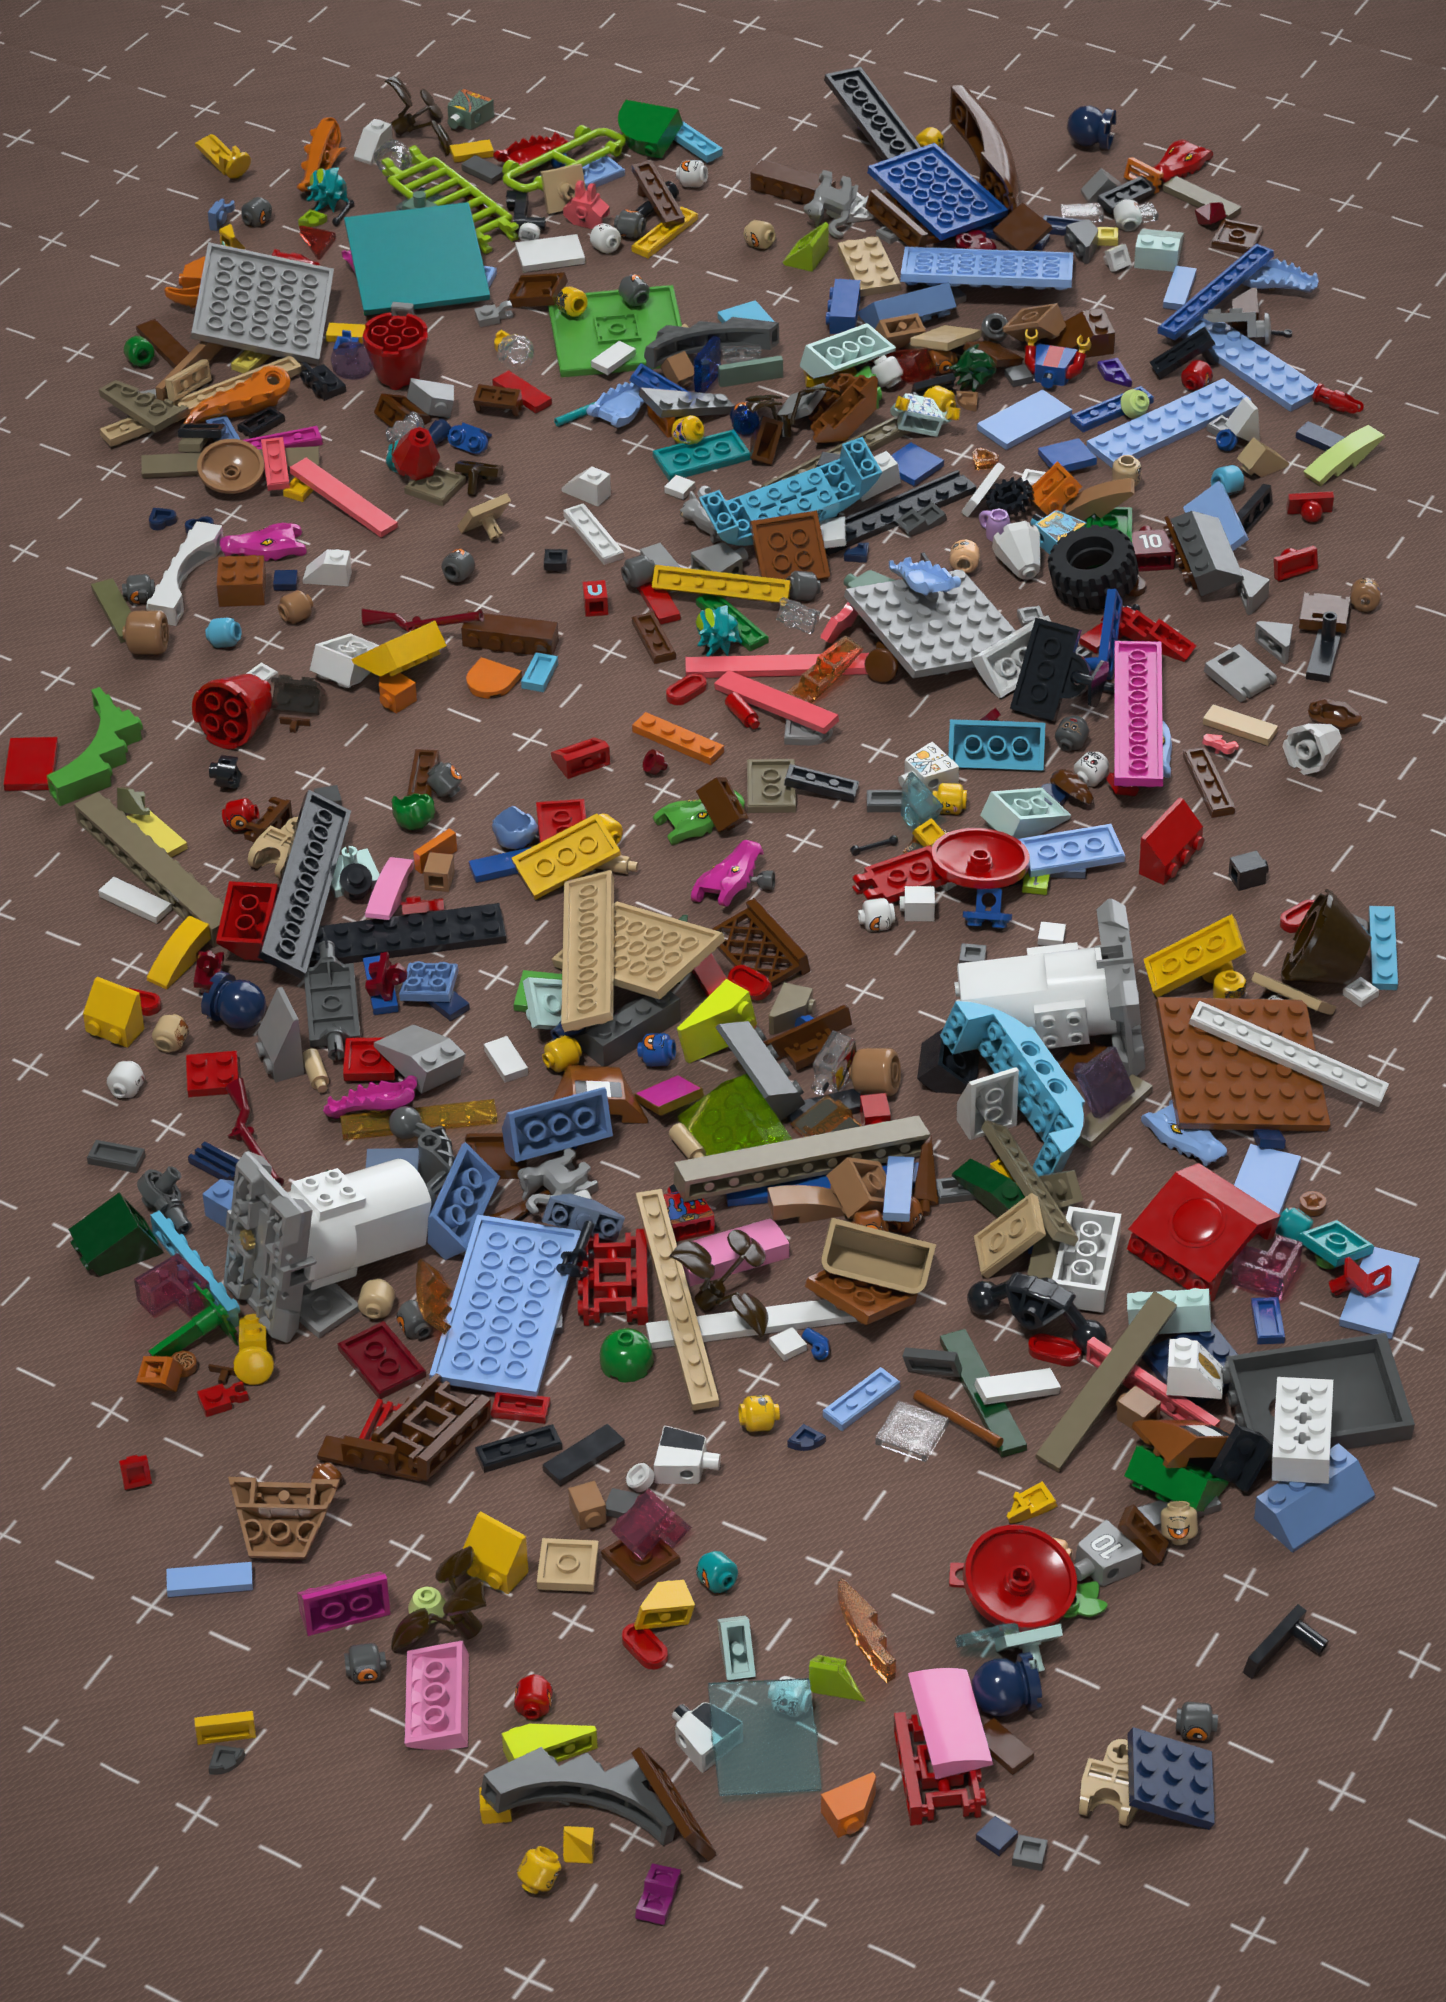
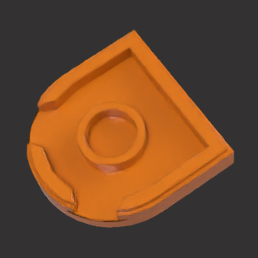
M481 657L467 673V686L470 692L477 697L488 699L493 695L501 694L503 696L521 679L522 671Z

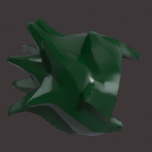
M979 344L966 349L959 362L949 367V369L956 371L954 373L955 377L960 376L956 384L959 385L964 382L960 390L972 384V392H975L980 385L985 384L996 372L994 360L984 351L977 349Z

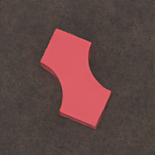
M849 602L846 603L836 616L830 618L820 638L833 644L846 628L852 626L858 613Z

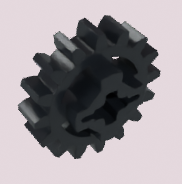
M1011 477L1010 481L1003 479L1002 484L995 483V489H989V494L985 496L989 511L1003 509L1008 513L1009 517L1011 514L1018 516L1019 511L1026 512L1025 507H1031V501L1035 500L1032 485L1029 484L1028 480L1023 481L1022 477L1018 478L1017 481H1015L1014 477Z

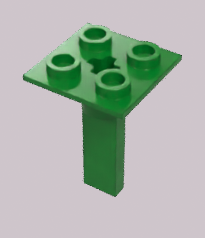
M195 1282L193 1284L205 1309L148 1352L150 1356L171 1357L217 1326L237 1346L238 1342L234 1336L237 1331L228 1320L230 1316L221 1304L216 1306L214 1304L215 1299L207 1288L202 1290Z

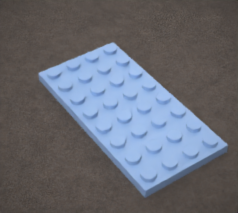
M905 247L900 282H905L908 285L926 283L930 286H936L939 283L949 282L950 286L969 284L971 287L990 285L993 288L1012 286L1015 289L1031 286L1039 290L1046 287L1066 290L1067 288H1072L1073 253Z
M477 1215L429 1378L437 1373L441 1375L442 1383L448 1381L452 1386L537 1397L570 1279L569 1274L559 1273L556 1267L563 1261L561 1258L562 1252L575 1249L581 1231Z

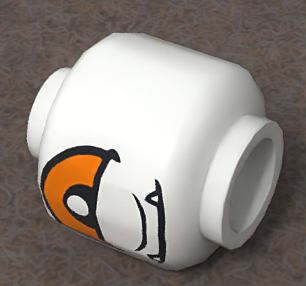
M684 160L676 170V177L684 187H701L708 179V169L700 160Z
M885 898L864 901L862 910H858L859 924H864L869 932L888 930L891 927V923H895L893 904L889 903Z

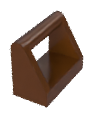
M381 393L374 414L400 434H406L411 429L421 427L431 421V417L407 399L406 396Z

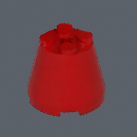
M385 313L369 320L365 324V330L362 335L363 344L378 380L390 386L392 390H400L403 386L410 384L411 378L420 379L421 366L428 341L426 323L421 318L409 313L406 316H392L391 313Z
M242 674L211 680L196 691L193 697L192 715L194 722L199 723L201 729L207 735L206 739L212 744L224 749L237 748L253 737L272 707L271 685L268 681L262 680L253 674Z

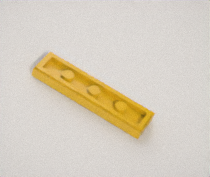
M681 206L680 210L685 216L684 223L665 228L661 222L631 246L632 252L649 259L698 220V213Z

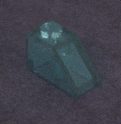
M910 772L902 786L901 816L908 825L916 829L931 818L936 820L943 805L913 772Z

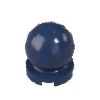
M1081 106L1075 109L1068 117V134L1075 143L1082 146H1093L1099 143L1100 149H1110L1114 139V135L1110 134L1112 125H1116L1117 112L1107 108L1102 113L1094 106Z
M223 971L217 972L210 979L213 985L209 993L204 992L201 1002V1012L207 1015V1019L215 1022L222 1020L226 1025L241 1030L254 1027L261 1021L267 1008L263 991L257 985L246 980H236L234 975Z
M1031 1652L1018 1654L1015 1663L1008 1659L990 1660L985 1662L976 1671L972 1680V1690L976 1704L983 1712L992 1716H1007L1017 1712L1023 1704L1029 1712L1042 1709V1704L1037 1701V1698H1042L1041 1682L1038 1669H1031L1029 1661L1034 1658Z

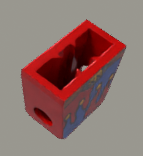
M674 1184L667 1189L668 1194L663 1196L676 1242L715 1234L714 1213L704 1198L684 1202Z

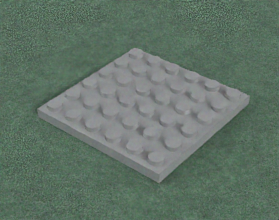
M208 242L190 338L282 358L292 356L296 361L318 365L334 269Z
M962 569L949 571L952 577L958 576L961 579V584L958 588H953L948 592L939 591L925 596L911 589L904 579L848 588L845 590L844 597L912 678L974 668L975 665L971 659L972 657L1014 633L1016 630Z

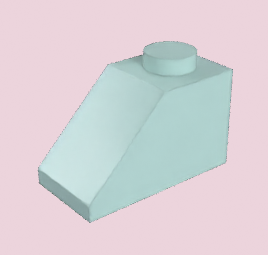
M746 1616L717 1619L726 1679L734 1680L756 1677L749 1619Z

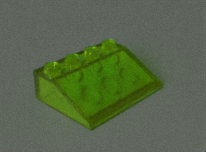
M748 1074L724 1081L678 1116V1121L686 1126L705 1149V1156L793 1140Z

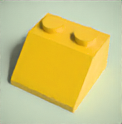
M96 977L83 1011L85 1031L91 1035L128 1048L144 1030L140 993Z
M480 1511L463 1546V1549L468 1546L474 1549V1560L466 1573L487 1582L494 1589H499L509 1594L528 1574L526 1536Z

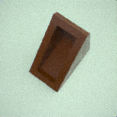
M766 416L761 417L750 439V459L772 465L784 422Z

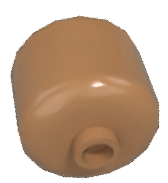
M161 610L133 611L129 613L122 631L123 639L126 640L129 651L135 655L164 653L169 642V626L165 613Z
M892 1048L859 1049L855 1053L852 1065L849 1068V1077L852 1080L855 1091L861 1095L886 1093L887 1097L896 1094L901 1081V1064L897 1052Z

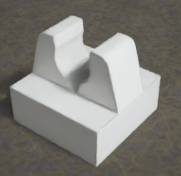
M1126 244L1106 250L1105 256H1103L1105 264L1109 265L1110 271H1117L1132 264Z

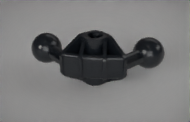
M1016 1272L1005 1282L995 1285L989 1281H979L973 1284L968 1291V1305L972 1311L979 1315L994 1313L999 1308L1001 1300L1008 1298L1012 1314L1027 1329L1033 1330L1045 1326L1063 1314L1074 1328L1072 1340L1082 1350V1353H1087V1341L1092 1337L1106 1344L1107 1333L1104 1326L1098 1321L1086 1320L1073 1303L1076 1295L1060 1287L1051 1278L1040 1279L1034 1275L1029 1276Z

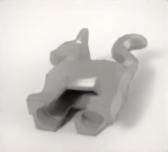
M823 170L818 181L821 184L816 189L813 200L804 206L803 212L815 221V227L819 226L824 215V209L841 215L840 218L832 220L829 224V232L836 238H842L843 233L838 231L837 227L846 224L849 220L850 208L856 198L859 185L852 186L851 178L842 176L840 180L841 189L831 187L832 172Z
M702 486L697 492L698 497L707 495L711 488L709 486ZM691 491L689 493L690 499L679 510L680 516L688 521H694L698 528L709 533L712 543L721 541L722 539L716 532L705 509L701 507L695 494Z
M567 1148L564 1150V1155L560 1158L545 1161L536 1168L527 1167L520 1169L517 1175L519 1177V1184L524 1191L522 1198L523 1200L528 1199L525 1204L526 1208L530 1213L537 1214L539 1209L536 1205H547L550 1196L575 1194L582 1190H588L590 1194L597 1192L598 1182L596 1180L588 1181L587 1177L591 1167L586 1162H581L579 1168L575 1170L572 1160L576 1157V1153ZM541 1186H545L552 1195L533 1194Z

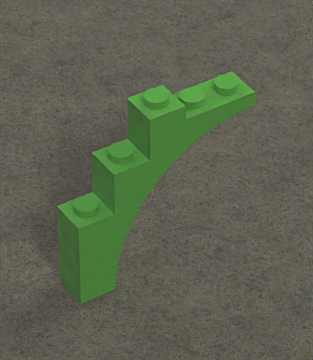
M100 687L91 690L93 707L100 718L99 729L92 743L74 761L47 775L49 793L59 806L111 787L110 776L113 775L112 769L127 763L125 754L128 752L127 746L142 740L140 730L143 729L140 718L138 716L135 717L129 709L122 712L119 707L113 704L110 695L105 694Z

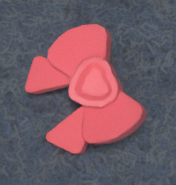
M1205 734L1202 744L1216 748V754H1219L1220 751L1224 754H1232L1239 747L1236 741L1226 743L1222 740V735Z

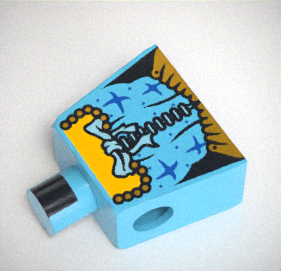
M1054 511L1046 517L1035 514L1031 519V526H1037L1040 533V547L1048 554L1051 553L1050 551L1053 546L1057 545L1058 540L1062 536L1066 537L1067 533L1072 530L1075 532L1080 527L1085 526L1087 528L1086 522L1060 511Z

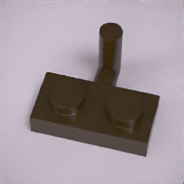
M460 460L455 463L454 472H459L461 475L468 477L467 494L476 495L478 475H482L485 480H496V477L503 475L504 466Z

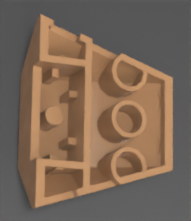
M228 1477L249 1558L306 1559L340 1483V1479H312L311 1483L257 1482L256 1477Z

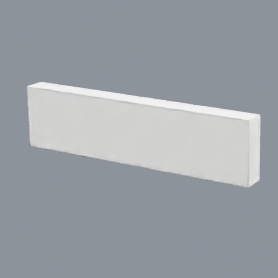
M584 503L563 510L566 520L603 565L624 559V551Z

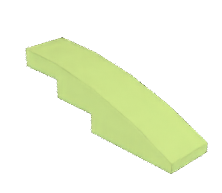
M1367 425L1348 435L1319 456L1303 471L1304 475L1319 486H1322L1333 474L1338 477L1350 465L1356 467L1385 436Z

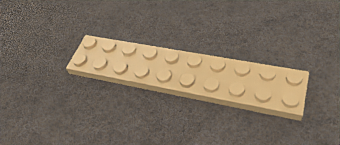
M612 870L564 882L561 1025L564 1032L580 1030L583 1027L604 1024L613 1020L614 876Z

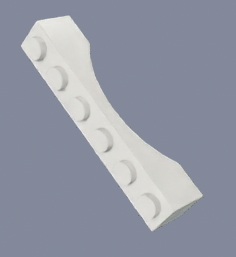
M198 521L195 523L192 530H189L185 542L180 545L176 557H173L168 571L164 572L160 584H157L152 598L148 599L146 610H161L167 617L168 625H177L184 613L182 593L180 592L182 583L196 567L217 557L221 550L220 539L223 538L221 525Z

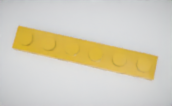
M655 565L652 588L788 604L791 581Z

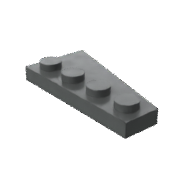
M642 387L638 394L660 418L733 414L735 407L728 400L727 396L723 394Z

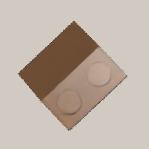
M1058 303L1023 308L1002 329L1003 332L1019 341H1026V329H1028L1029 337L1035 336V329H1037L1038 340L1041 338L1054 339L1060 335L1066 324Z
M847 1157L826 1175L831 1184V1190L838 1197L842 1205L841 1209L848 1219H853L854 1214L860 1211L876 1209L881 1214L883 1213L886 1173L880 1162Z

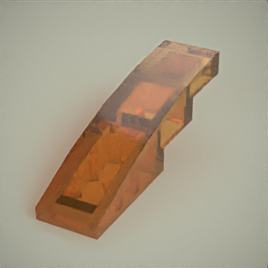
M845 635L817 657L816 664L801 674L800 681L785 693L813 703L848 669L861 654L864 647Z
M421 1258L417 1263L416 1296L419 1309L424 1320L445 1335L452 1327L446 1319V1316L452 1310L446 1299L453 1290L441 1272Z
M843 1578L838 1579V1601L844 1621L868 1663L888 1683L896 1678V1659L887 1651V1636L878 1628V1612Z

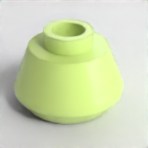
M1135 389L1126 391L1120 401L1122 411L1132 419L1146 414L1149 407L1147 394Z
M422 1587L414 1593L409 1602L408 1611L410 1614L415 1610L425 1608L428 1614L433 1613L443 1618L445 1615L443 1606L446 1600L437 1589Z

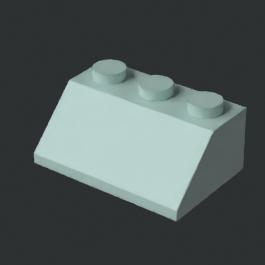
M1194 1288L1190 1290H1164L1157 1292L1177 1304V1309L1159 1334L1211 1331L1209 1289ZM1153 1292L1127 1293L1129 1325Z

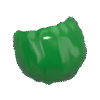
M414 793L411 796H404L400 800L393 796L391 801L392 814L401 827L409 830L423 829L434 818V801L429 795Z

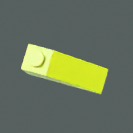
M527 1724L502 1733L503 1752L508 1762L540 1747L549 1756H553L557 1763L598 1748L595 1726Z

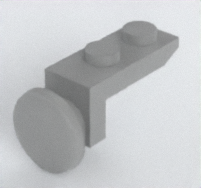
M1230 308V313H1221V309H1208V314H1204V319L1212 323L1247 321L1248 337H1265V345L1270 343L1271 320L1268 313H1264V320L1256 321V312H1243V308Z

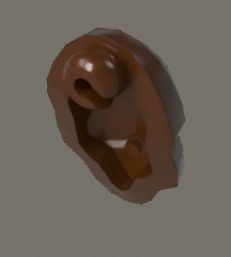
M1331 699L1312 702L1308 709L1310 719L1316 724H1331L1341 730L1357 726L1362 719L1361 714L1351 708L1348 703Z
M1059 769L1052 773L1050 778L1051 784L1054 782L1073 797L1087 804H1092L1093 795L1088 785L1080 779L1077 773L1066 769Z

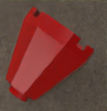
M422 427L411 429L399 440L392 454V461L398 474L402 476L406 474L410 476V479L417 481L433 476L435 468L440 461V455L429 431Z

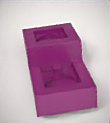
M652 1863L644 1881L643 1894L636 1907L635 1919L665 1924L678 1887L681 1869Z

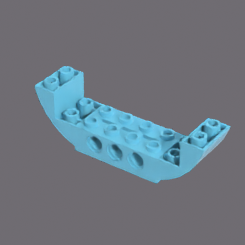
M863 437L842 444L840 459L728 501H725L720 490L701 496L699 500L723 541L732 545H754L750 521L816 510L819 522L836 517L838 513L851 506L867 493L877 482L882 471Z
M955 1001L940 1034L942 1041L947 1045L952 1054L978 1048L995 1074L1015 1067L1018 1068L1017 1105L1044 1142L1033 1168L1038 1176L1062 1172L1083 1128L1084 1113L1082 1107L1085 1100L1032 1026L1027 1027L1016 1018L987 1005Z

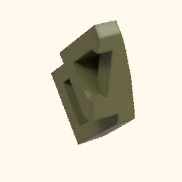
M117 787V809L119 811L121 810L128 814L150 815L149 808H145L144 792H135L134 789L127 787Z

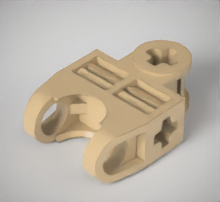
M298 817L289 819L281 829L269 826L251 847L248 854V865L259 868L269 863H276L275 876L280 879Z
M1117 1739L1112 1741L1107 1747L1103 1761L1088 1758L1081 1780L1079 1814L1088 1816L1089 1812L1093 1811L1096 1806L1111 1804L1119 1812V1824L1128 1826L1133 1820L1139 1808L1129 1806L1128 1740Z

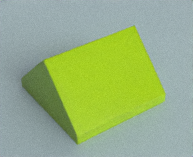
M823 223L799 239L782 263L785 266L813 272L829 250L828 223Z

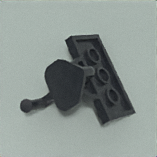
M1035 618L1010 709L1056 721L1062 699L1079 697L1087 689L1088 706L1096 708L1103 692L1114 694V683L1106 682L1109 663L1100 660L1092 673L1089 663L1084 657L1076 654L1082 630Z

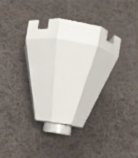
M1027 521L1007 524L1003 528L1004 532L999 535V532L994 535L992 549L995 555L1017 577L1023 580L1032 579L1040 571V533L1035 525L1033 527L1030 526V523Z
M1305 724L1288 730V738L1283 743V749L1289 765L1293 768H1300L1301 771L1299 772L1306 775L1321 771L1327 766L1338 749L1342 737L1339 729L1331 724Z

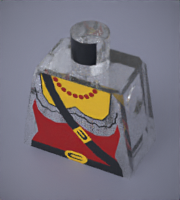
M834 1030L832 1031L813 1063L815 1081L811 1085V1089L816 1094L824 1095L827 1090L834 1093L840 1092L851 1080L849 1068L857 1052L855 1039Z

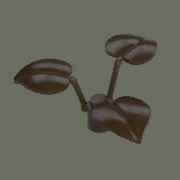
M392 76L386 79L385 82L395 90L406 105L403 111L398 114L399 117L391 122L394 131L401 136L407 131L410 133L416 129L432 126L444 149L445 157L449 155L450 145L453 144L449 135L440 124L432 120L431 122L414 126L416 123L415 118L428 109L436 119L443 117L441 109L434 102L429 92L425 89L420 90V95L427 105L414 115L411 113L406 114L407 110L413 105L410 92L400 78Z
M824 386L799 391L791 419H788V414H777L776 405H783V403L774 401V399H782L781 395H755L745 398V401L749 402L746 403V407L752 413L763 407L770 408L773 418L784 422L780 437H792L791 424H795V417L802 396L816 391H830L841 396V392Z
M732 1230L727 1236V1241L731 1249L740 1257L719 1280L710 1281L715 1273V1266L711 1264L712 1257L703 1246L693 1241L679 1244L670 1254V1258L679 1261L693 1274L705 1279L704 1283L700 1286V1291L695 1295V1301L699 1307L710 1311L716 1304L721 1306L724 1302L730 1300L734 1310L762 1337L765 1334L769 1318L765 1306L749 1293H744L741 1296L739 1292H735L725 1296L726 1288L723 1284L744 1259L753 1267H759L764 1263L766 1255L761 1244L744 1231Z
M471 1546L448 1556L439 1565L435 1574V1578L439 1583H445L449 1580V1584L454 1592L443 1606V1612L450 1617L451 1621L449 1622L433 1613L428 1614L425 1608L413 1611L399 1623L393 1634L391 1649L394 1653L398 1648L410 1645L420 1639L429 1629L431 1620L447 1626L450 1631L456 1628L466 1640L475 1637L481 1631L483 1624L471 1611L487 1606L483 1582L479 1578H473L464 1582L458 1588L455 1584V1579L463 1576L473 1563L474 1549Z

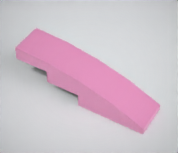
M394 857L388 859L371 894L365 917L390 920L401 904V894L407 887V879L413 870L414 860Z

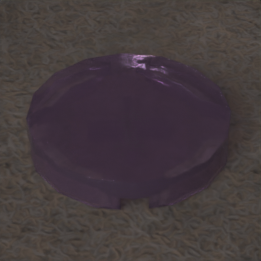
M359 342L342 343L331 354L333 371L345 379L355 380L363 378L373 369L364 344Z

